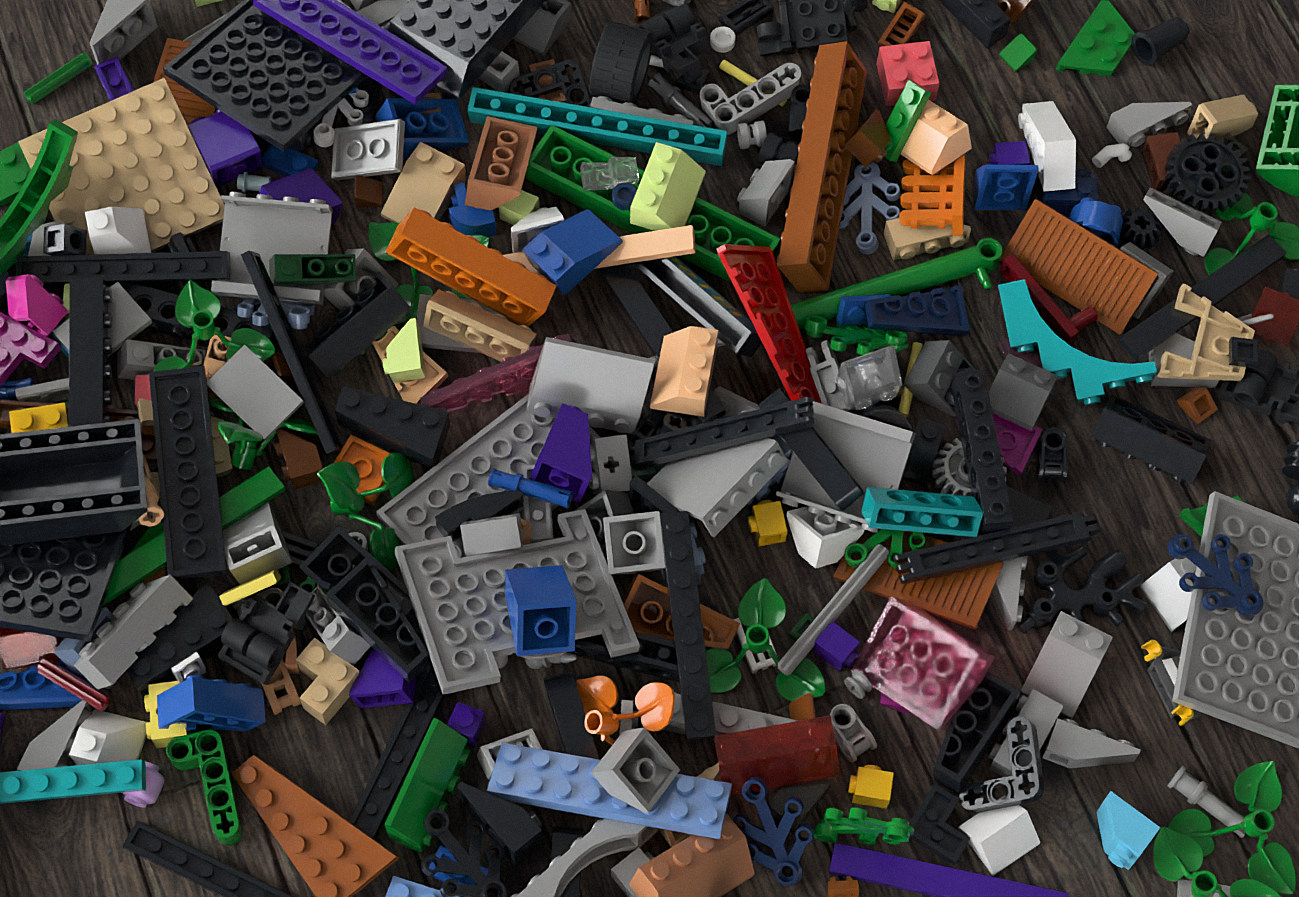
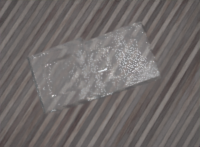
M610 157L608 163L582 162L580 167L583 190L613 189L620 183L635 184L639 182L636 157Z

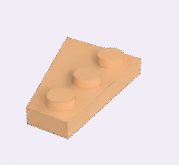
M394 325L387 330V334L381 340L372 343L382 362L383 358H387V346L400 332ZM424 352L426 378L394 383L403 401L421 405L448 377L447 372Z

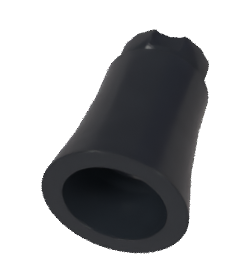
M1175 17L1153 28L1134 34L1132 37V49L1136 57L1145 65H1153L1164 54L1187 39L1188 34H1190L1188 24L1182 18Z

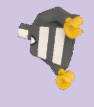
M1150 640L1143 644L1141 648L1146 649L1149 653L1144 657L1145 661L1148 662L1155 659L1147 672L1170 718L1172 719L1179 715L1182 719L1179 722L1180 726H1183L1188 720L1199 718L1203 714L1202 712L1172 702L1181 650L1163 647L1156 640Z

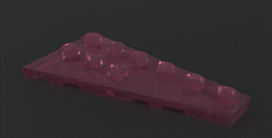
M569 334L554 337V339L577 343ZM543 345L530 347L525 353L507 357L502 360V363L492 367H484L478 370L476 374L467 378L456 379L451 385L444 388L433 389L427 395L420 397L421 403L424 406L450 412L465 408L468 401L482 400L483 403L491 401V395L505 392L506 396L528 391Z

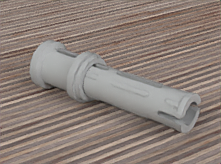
M1184 766L1177 771L1168 783L1167 787L1170 789L1175 788L1187 797L1188 803L1193 805L1197 803L1227 827L1239 824L1244 819L1242 815L1207 790V783L1204 781L1199 782L1187 773ZM1243 829L1234 831L1240 838L1245 835Z

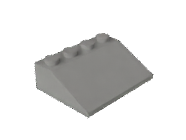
M546 337L529 387L526 413L535 414L540 417L556 418L563 403L568 406H576L582 412L588 414L589 426L632 434L640 418L655 360Z

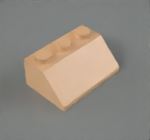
M928 100L901 155L933 175L972 149L968 124Z
M690 326L664 336L650 409L704 417L717 352L718 330Z

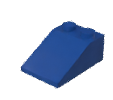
M387 98L376 114L377 122L396 119L405 121L403 159H408L420 142L440 152L469 144L456 99H421L415 105L407 99ZM441 107V112L420 114V112L435 110Z
M985 164L976 169L972 182L974 210H1026L1039 170L1038 165Z
M587 209L542 231L522 251L530 264L541 275L546 276L550 282L557 285L556 289L565 296L621 245L623 241Z

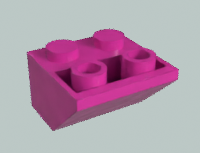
M27 274L9 277L6 280L9 317L44 336L49 335L68 312L63 306V300L54 293H48L43 288V282L34 275Z

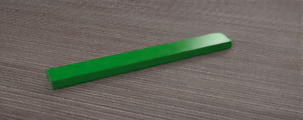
M270 467L265 468L219 497L223 530L285 491L284 485ZM164 532L119 560L103 606L167 566Z

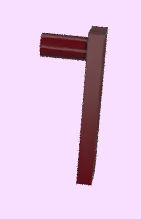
M1013 254L1004 259L1000 269L1002 276L1008 283L1025 279L1032 302L1040 317L1057 336L1070 346L1074 345L1081 329L1098 319L1096 311L1091 306L1068 319Z

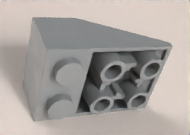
M270 501L223 530L225 558L231 573L240 585L293 563Z

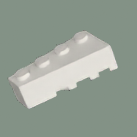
M1053 101L1022 104V113H1019L1018 116L1019 127L1024 131L1034 164L1038 165V176L1043 191L1075 189L1076 139Z

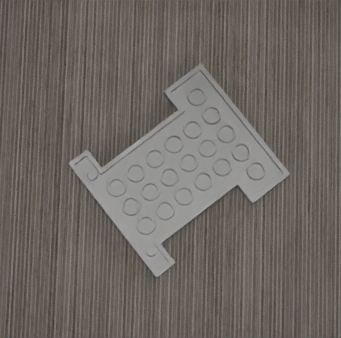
M585 509L558 514L557 521L563 537L522 545L520 548L458 558L451 536L395 547V555L443 695L500 682L501 675L494 657L516 653L505 598V570L563 565L576 598L575 640L602 634L611 658L639 651V642L611 574L609 575L607 562Z

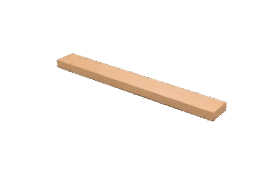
M690 225L620 236L619 238L622 239L623 243L596 268L696 253L694 228ZM524 252L503 255L511 261L522 263L531 272L540 274L530 264Z

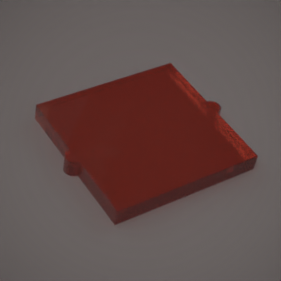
M1265 286L1251 318L1267 314H1273L1274 317L1248 326L1255 330V334L1263 336L1264 340L1268 341L1270 339L1288 346L1299 322V300L1289 296L1287 292L1281 293Z

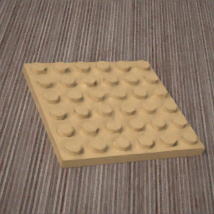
M165 78L62 122L78 131L70 161V166L73 167L68 188L50 202L49 209L55 221L62 220V224L87 230L86 255L95 254L85 216L87 211L107 207L142 208L152 253L167 247V243L170 242V238L174 234L181 232L184 236L189 235L190 237L223 222L225 205ZM47 129L18 141L31 169L39 154Z

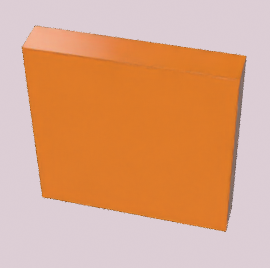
M350 435L334 463L350 462L356 467L360 476V483L356 490L358 493L386 484L382 478L381 467L385 457L391 453ZM380 493L363 497L364 502L373 506Z

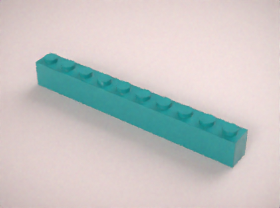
M475 87L472 88L467 110L470 123L484 125L486 117L489 116L538 127L536 134L545 135L550 126L553 125L587 143L652 154L654 146L658 142L681 149L695 162L718 166L723 165L727 145V131Z

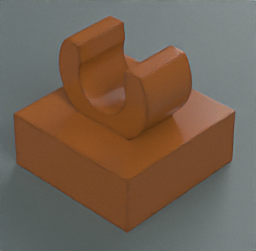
M847 876L846 881H836L835 877H831L828 882L827 897H859L858 880H853L851 876Z

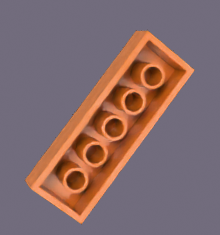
M415 207L397 226L386 250L387 254L505 316L511 321L527 327L545 313L557 286L550 282L546 276L531 272L522 263L511 261L504 257L500 251L492 248L489 249L480 244L476 238L458 232L451 224L440 222L427 211L416 209Z

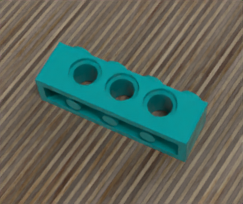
M867 487L861 511L869 528L977 537L983 516L981 507L975 497L874 487Z

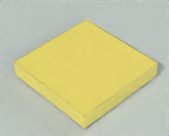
M275 569L225 591L219 597L222 604L227 606L276 584L281 580V575L278 569Z

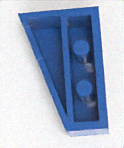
M191 675L185 681L157 695L159 729H168L172 724H185L186 730H195L196 724L212 725V730L249 731L265 723L263 689L252 688L250 684L242 683L236 685L230 684L224 679L208 680L204 679L202 675Z

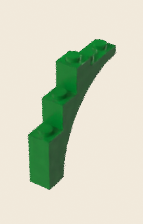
M57 119L49 123L43 144L27 179L6 213L0 219V276L17 262V256H23L28 236L46 221L50 202L68 188L73 167L70 166V161L78 131Z

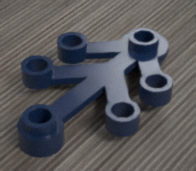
M1178 534L1169 541L1167 550L1173 558L1179 560L1188 558L1209 576L1197 577L1194 573H1185L1179 580V586L1183 591L1225 589L1232 595L1221 597L1217 592H1208L1202 598V605L1206 610L1214 611L1217 608H1236L1240 614L1245 616H1254L1262 610L1264 605L1263 598L1252 586L1249 569L1253 566V559L1249 554L1241 553L1233 561V566L1238 571L1240 586L1232 580L1227 554L1231 542L1226 535H1217L1211 541V548L1215 552L1217 567L1193 548L1192 540L1187 535ZM1179 541L1182 542L1186 548L1181 547ZM1217 541H1221L1224 544V548L1220 547ZM1240 559L1244 560L1247 566H1243L1240 563ZM1185 579L1191 580L1193 586L1188 585ZM1208 598L1214 599L1215 605L1211 604ZM1247 598L1251 599L1253 604H1250L1247 601Z
M751 777L743 785L742 794L748 802L755 803L765 830L750 823L749 817L742 813L735 815L732 820L735 824L736 820H742L745 823V827L741 828L738 826L742 833L771 847L776 856L774 857L761 851L760 845L756 841L751 840L747 842L748 847H752L756 851V854H750L751 860L772 869L779 883L787 886L794 885L799 882L803 875V867L799 860L806 845L814 838L815 831L808 824L800 825L795 833L796 842L789 855L784 842L795 818L803 811L804 803L799 797L789 798L784 806L785 813L777 827L765 796L768 792L766 782L760 777ZM752 784H758L761 788V791H754L752 789ZM796 803L799 810H792L789 804ZM801 830L807 831V832L809 833L810 837H809V838H804V837H802L801 834H800V831H801ZM784 866H790L793 869V873H787L784 870Z

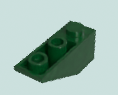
M274 254L269 259L270 279L273 286L278 287L356 282L355 254Z

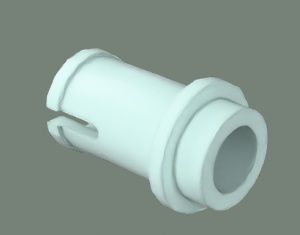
M248 172L238 174L237 189L242 190L244 193L247 190L260 192L262 185L271 182V177L248 175Z

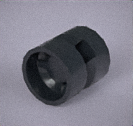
M770 132L763 142L757 161L763 165L765 161L791 159L795 161V166L798 160L799 144L791 140L785 143L783 137Z

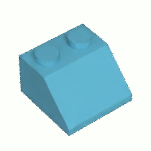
M1110 791L1096 812L1104 852L1109 855L1108 858L1113 864L1120 868L1125 867L1128 870L1161 828L1112 791Z

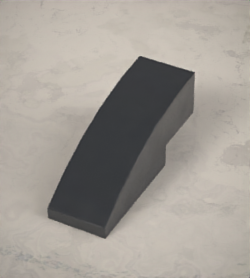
M520 490L502 491L468 499L436 515V527L444 537L451 536L452 541H455L462 536L460 528L462 523L511 515L523 507V494Z

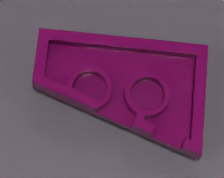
M992 413L1000 455L1004 457V464L1020 477L1043 428L1034 425L1031 431Z

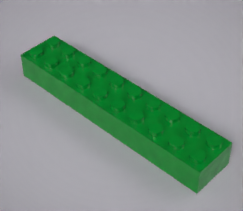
M551 125L530 156L526 180L585 210L589 209L593 214L633 234L654 231L631 224L630 210H620L612 202V191L616 185L630 183L638 189L645 171ZM696 197L686 226L692 225L694 228L696 253L680 255L678 257L732 283L716 249L724 244L771 247L776 259L779 254L781 239Z

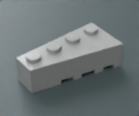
M171 575L145 584L142 582L137 584L130 591L131 597L129 600L123 602L114 610L113 615L115 617L98 629L96 632L98 637L94 642L88 643L79 652L81 657L74 666L97 690L113 685L138 658L135 652H140L149 646L157 638L153 633L160 630L166 624L169 625L177 617L173 612L179 606H187L193 600Z

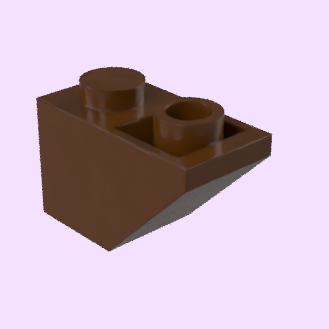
M282 429L276 431L279 441L274 442L278 458H285L286 465L281 467L286 482L292 481L294 490L322 482L317 475L323 467L316 445Z

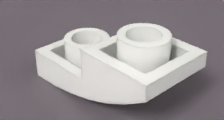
M195 652L173 666L171 671L175 679L181 683L188 676L204 674L206 668L198 653Z

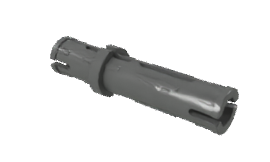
M660 73L654 75V78L657 79L660 85L653 79L650 80L648 85L664 98L663 101L667 105H672L683 116L687 117L688 120H692L695 126L706 127L702 124L705 123L709 128L713 127L714 121L683 96L681 89L677 86L673 87Z

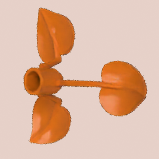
M595 676L575 681L586 714L584 722L586 730L591 734L601 735V740L607 741L611 745L614 744L615 740L610 735L618 730L619 720L641 717V723L646 730L657 732L667 727L673 716L675 694L671 686L665 683H650L639 690L635 697L638 712L614 714L612 708L617 704L618 690L611 678Z

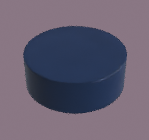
M630 183L616 185L612 191L614 206L620 210H630L637 188Z

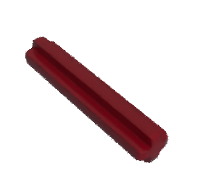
M43 658L38 663L37 670L39 674L78 698L87 701L88 704L99 711H104L110 705L109 695L99 689L97 690L94 686L52 660Z

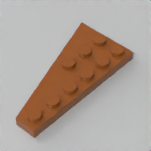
M256 755L251 756L231 773L316 897H353L400 858L325 803L313 797L304 788L289 780L284 774Z

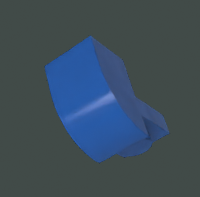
M464 182L454 184L455 194L450 195L452 207L449 208L451 225L455 230L469 236L482 235L491 237L497 235L493 210L466 206Z

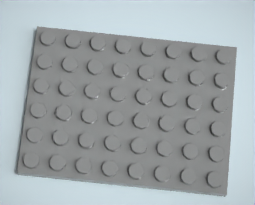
M1215 491L1209 495L1199 553L1217 567L1215 552L1211 548V541L1217 535H1226L1231 542L1227 554L1232 580L1240 586L1238 571L1234 568L1233 561L1241 553L1249 554L1253 559V566L1249 569L1253 589L1261 594L1264 605L1262 610L1254 616L1242 615L1236 608H1217L1214 611H1208L1202 605V598L1208 592H1217L1221 597L1232 595L1225 589H1194L1192 591L1172 702L1299 748V524ZM1217 541V544L1224 548V544L1221 541ZM1240 559V563L1243 566H1247L1246 562ZM1196 567L1195 575L1197 577H1209L1200 568ZM1208 598V601L1215 605L1214 599ZM1247 598V601L1250 604H1253L1251 599Z

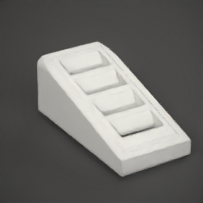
M532 728L480 747L477 758L488 780H490L495 766L492 755L496 761L501 743L523 746L522 741L526 740L530 748L542 749Z

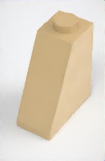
M1245 95L1205 102L1198 106L1187 133L1189 136L1193 134L1196 139L1200 133H1203L1206 139L1212 133L1216 141H1219L1221 137H1224V141L1252 128L1258 112L1255 105L1249 102Z

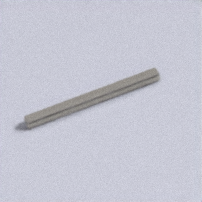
M881 544L874 547L867 558L859 565L779 661L778 669L783 674L790 675L814 647L815 641L832 621L834 622L887 559L889 550Z

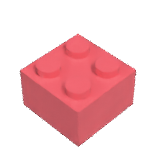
M930 41L879 47L876 65L886 106L896 105L908 80L915 81L930 91L931 95L928 100L936 101L939 79Z

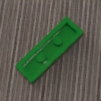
M908 80L885 125L891 141L885 148L887 154L884 157L890 161L897 162L931 95L930 91L915 81Z

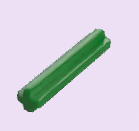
M85 52L81 53L24 92L26 99L29 103L35 104L93 64L91 58Z

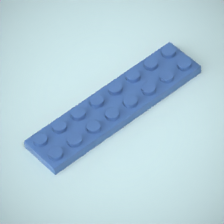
M501 743L487 788V793L511 802L709 838H721L732 783L677 774L650 812L644 813L610 795L592 775L591 772L601 760Z

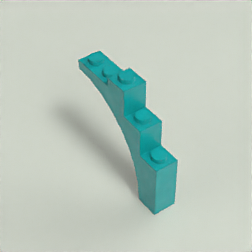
M1025 279L998 285L1011 349L1013 351L1018 350V354L1034 351V347L1038 346L1043 369L1057 375V379L1067 377V372H1072L1078 402H1084V405L1097 404L1101 402L1100 398L1106 397L1104 386H1109V389H1118L1125 387V382L1136 380L1137 384L1153 381V376H1157L1155 361L1136 364L1109 362L1091 357L1071 347L1057 336L1040 317L1032 302Z

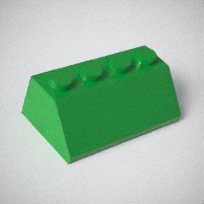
M433 718L385 823L390 841L423 853L425 846L432 844L435 837L425 831L424 819L433 810H442L446 813L448 803L445 801L449 792H455L460 777L457 776L461 766L466 767L472 753L469 750L467 738L436 718ZM431 821V822H430V824H431V826H432L433 828H434V826H435V824H436V821Z

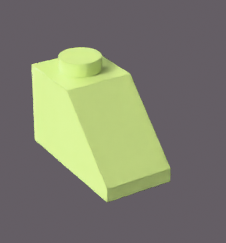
M413 318L405 324L386 348L387 358H383V368L385 374L390 375L393 383L426 378L420 327L416 318Z

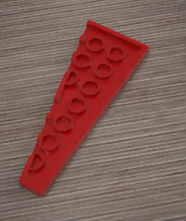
M729 244L718 247L716 249L790 399L793 401L811 397L814 402L822 404L809 369L811 365L806 353V347L771 247Z

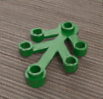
M806 317L804 329L807 331L806 334L808 336L819 338L822 337L823 333L837 335L831 338L830 348L835 351H845L847 344L858 343V354L872 356L874 349L886 348L892 352H901L902 349L908 348L909 345L907 334L902 331L888 330L885 332L879 329H869L868 324H864L862 329L856 325H840L838 322L835 328L827 326V320L823 317Z
M881 529L863 544L852 543L848 545L845 549L847 564L853 568H858L876 545L884 543L892 536L888 564L891 568L897 569L896 567L901 564H895L891 559L895 555L903 553L904 531ZM913 532L909 537V547L912 551L926 547V539L923 532ZM914 540L922 541L920 545H914L912 542ZM855 555L862 557L860 560H852V557Z
M827 808L825 818L820 819L819 824H816L814 838L822 842L835 843L837 842L838 834H859V842L875 845L879 833H883V842L898 845L900 842H909L910 836L914 834V828L909 825V821L901 818H892L891 822L867 817L868 812L861 808H850L848 819L843 818V811Z

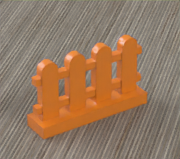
M965 153L935 173L940 175H921L930 173L906 159L903 162V172L909 175L903 177L901 182L902 189L909 192L902 194L900 201L903 208L911 210L900 212V224L911 226V229H918V226H938V229L945 228V225H952L953 236H963L966 178ZM920 191H940V192H920ZM919 208H939V209H919Z

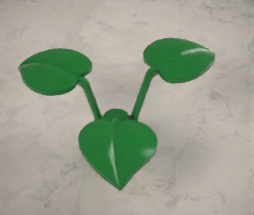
M1245 192L1241 200L1236 202L1232 208L1227 206L1224 212L1217 208L1214 212L1225 221H1230L1235 217L1238 220H1243L1251 216L1249 221L1252 229L1234 254L1225 248H1214L1209 251L1204 261L1208 275H1211L1237 257L1255 232H1263L1268 229L1269 235L1287 252L1284 259L1291 261L1299 260V227L1287 222L1277 223L1275 219L1278 211L1273 204L1263 202L1258 207L1254 206L1252 209V200Z
M370 222L369 243L374 255L379 260L384 262H394L397 260V258L387 254L386 250L400 223ZM482 235L472 236L480 244L486 247L489 246L490 241L488 237ZM411 267L413 286L404 284L396 288L397 292L412 309L408 313L407 318L401 322L403 324H406L413 318L417 320L420 294L434 295L429 286H419L417 271L413 267Z
M189 280L182 289L175 307V315L178 322L184 327H193L194 333L192 334L189 360L185 363L180 357H166L156 365L153 372L191 367L194 362L197 341L199 339L209 340L214 335H217L224 345L229 346L226 352L227 360L231 359L246 345L262 362H265L274 355L275 348L266 336L248 328L235 330L232 333L231 341H228L221 333L220 328L215 327L214 323L221 310L220 301L212 292Z
M208 397L209 404L213 407L234 412L219 397ZM239 416L238 424L228 421L218 422V428L227 444L236 441L230 463L245 470L252 469L256 455H262L264 448L276 434L275 431L258 448L256 447V441H262L263 436L254 430L244 428L243 420ZM289 417L276 430L288 427L301 432L318 434L313 423L295 417Z
M401 453L387 455L381 467L382 478L386 485L358 493L356 490L360 483V476L352 463L336 462L326 466L317 475L324 483L331 499L330 507L335 515H349L350 520H358L376 527L378 530L372 531L369 539L371 555L388 571L392 572L398 564L395 547L402 545L395 534V530L393 528L384 529L382 524L357 515V513L364 507L363 497L389 489L392 498H394L413 483L414 473L409 459Z
M766 578L754 584L740 602L738 609L739 619L742 625L748 627L746 631V643L743 644L736 660L733 661L731 653L726 649L711 648L706 650L710 689L713 694L729 692L740 683L741 672L736 666L740 664L748 650L757 654L768 651L778 667L780 660L774 652L772 645H770L768 629H773L781 624L786 615V606L780 594L771 586ZM806 657L790 675H785L781 672L776 678L778 693L790 702L807 693H812L813 699L820 698L825 694V683L820 670Z
M1273 761L1250 766L1235 780L1234 794L1236 799L1242 804L1249 805L1248 810L1252 812L1246 815L1241 823L1211 831V821L1206 814L1197 809H1186L1178 813L1167 827L1172 831L1194 839L1200 845L1203 857L1209 855L1214 850V842L1211 836L1243 829L1247 835L1259 837L1256 846L1259 853L1253 854L1248 860L1249 877L1252 880L1269 886L1277 893L1287 895L1294 893L1296 885L1295 870L1287 850L1276 842H1271L1263 848L1264 841L1268 839L1266 833L1274 827V818L1270 812L1278 808L1282 799L1281 785Z
M1162 827L1157 834L1153 848V861L1158 873L1171 882H1176L1185 875L1187 879L1192 880L1191 893L1193 897H1213L1215 893H1218L1220 897H1228L1223 892L1222 887L1217 885V879L1214 874L1205 870L1196 872L1203 863V851L1200 845L1187 835ZM1252 879L1238 880L1230 887L1231 897H1281L1269 886Z

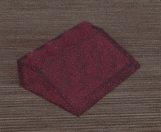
M890 597L851 671H860L867 677L872 686L937 730H941L981 683L995 656L908 600Z

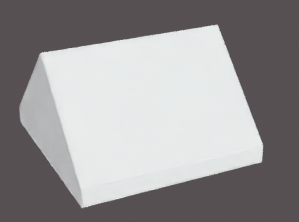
M1004 795L998 801L1004 800L1006 796ZM1020 805L980 812L957 828L961 833L970 837L969 845L992 876L1040 844L1028 811Z

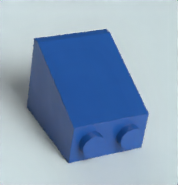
M563 565L505 570V598L516 655L524 656L575 651L576 598Z

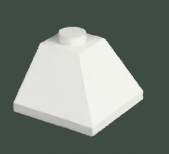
M107 207L85 212L89 236L95 254L152 253L142 208Z
M557 207L540 208L536 212L529 213L511 227L513 253L523 252L522 249L542 231L564 221L563 215Z
M809 506L787 511L788 523L798 554L814 568L837 563L845 554L846 547L855 543L864 534L865 529H862L861 525L855 520H852L851 524L834 520L836 514L825 511L824 516L809 512Z
M94 709L93 714L80 725L69 753L76 765L138 760L147 736L146 722Z

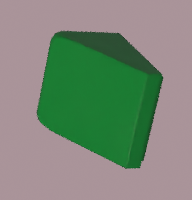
M1021 33L1000 52L999 56L1014 72H1017L1035 60L1037 49Z

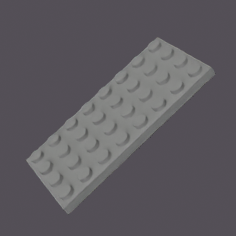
M527 394L377 510L378 518L387 528L395 530V534L403 545L444 537L436 527L435 516L468 499L507 491L488 485L492 469L516 475L517 473L522 474V465H535L555 418L540 417L535 414L526 413L529 395ZM589 426L590 439L600 438ZM610 462L604 463V468H607ZM552 503V511L559 505ZM521 507L513 514L520 513V518L524 520V508ZM462 536L453 541L458 558L467 557L465 556Z

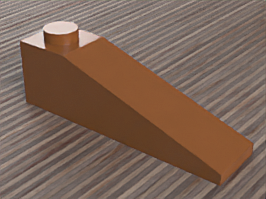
M634 574L622 600L633 630L674 641L668 588L642 575ZM700 604L705 646L729 649L740 623Z

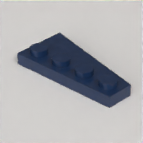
M955 285L951 289L945 290L937 288L927 293L913 292L909 296L903 297L895 295L871 299L865 304L869 329L966 336L970 331L961 285Z

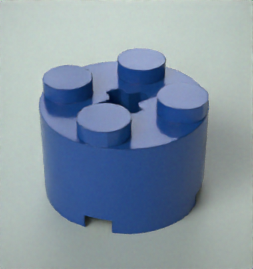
M1088 197L1081 199L1080 203L1071 210L1069 219L1117 247L1123 224L1121 208L1116 205L1095 201Z

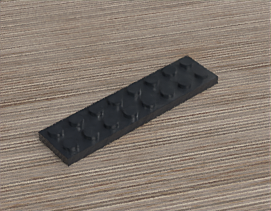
M205 366L149 372L161 507L164 512L163 528L168 575H171L175 580L227 574Z

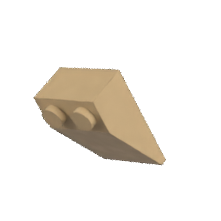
M420 142L406 161L386 201L381 216L391 222L401 223L415 207L416 209L427 211L433 218L439 220L451 204L450 195L455 194L454 184L461 182L465 184L467 181L465 164Z

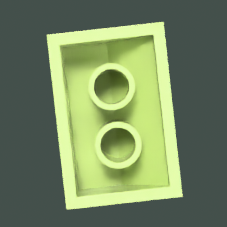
M656 142L630 207V223L654 231L686 226L706 171L681 149Z

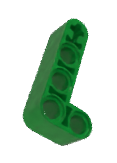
M204 730L172 739L166 748L167 756L172 765L181 771L200 767L211 826L218 841L226 846L238 843L242 838L243 828L227 751L220 735L214 730ZM208 743H217V746L214 750L204 751V748ZM179 750H189L184 758H175ZM213 770H223L219 778H209ZM219 797H229L225 805L215 806V802ZM223 818H227L231 825L230 832L226 834L224 833L226 827Z

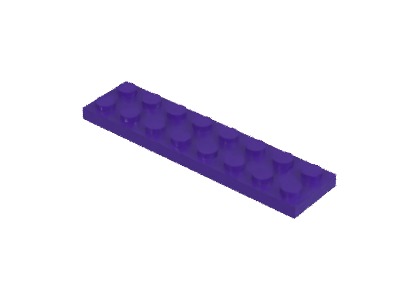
M253 0V5L415 105L446 76L448 67L337 0Z

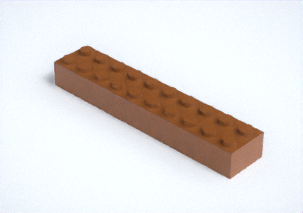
M847 41L819 45L818 54L814 60L815 70L810 81L811 91L806 102V117L802 123V139L798 145V160L794 166L795 176L793 186L790 188L789 207L785 213L786 223L781 234L780 254L777 256L778 268L799 293L827 291L829 289L852 153L844 145L857 130L867 75L866 68Z

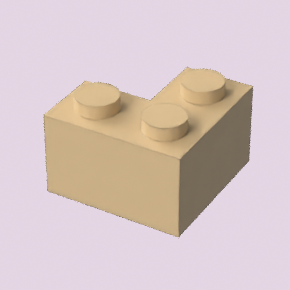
M314 638L296 659L300 671L313 680L312 684L301 695L300 701L304 710L327 725L350 697L349 691L360 672L353 665L330 652L327 646Z

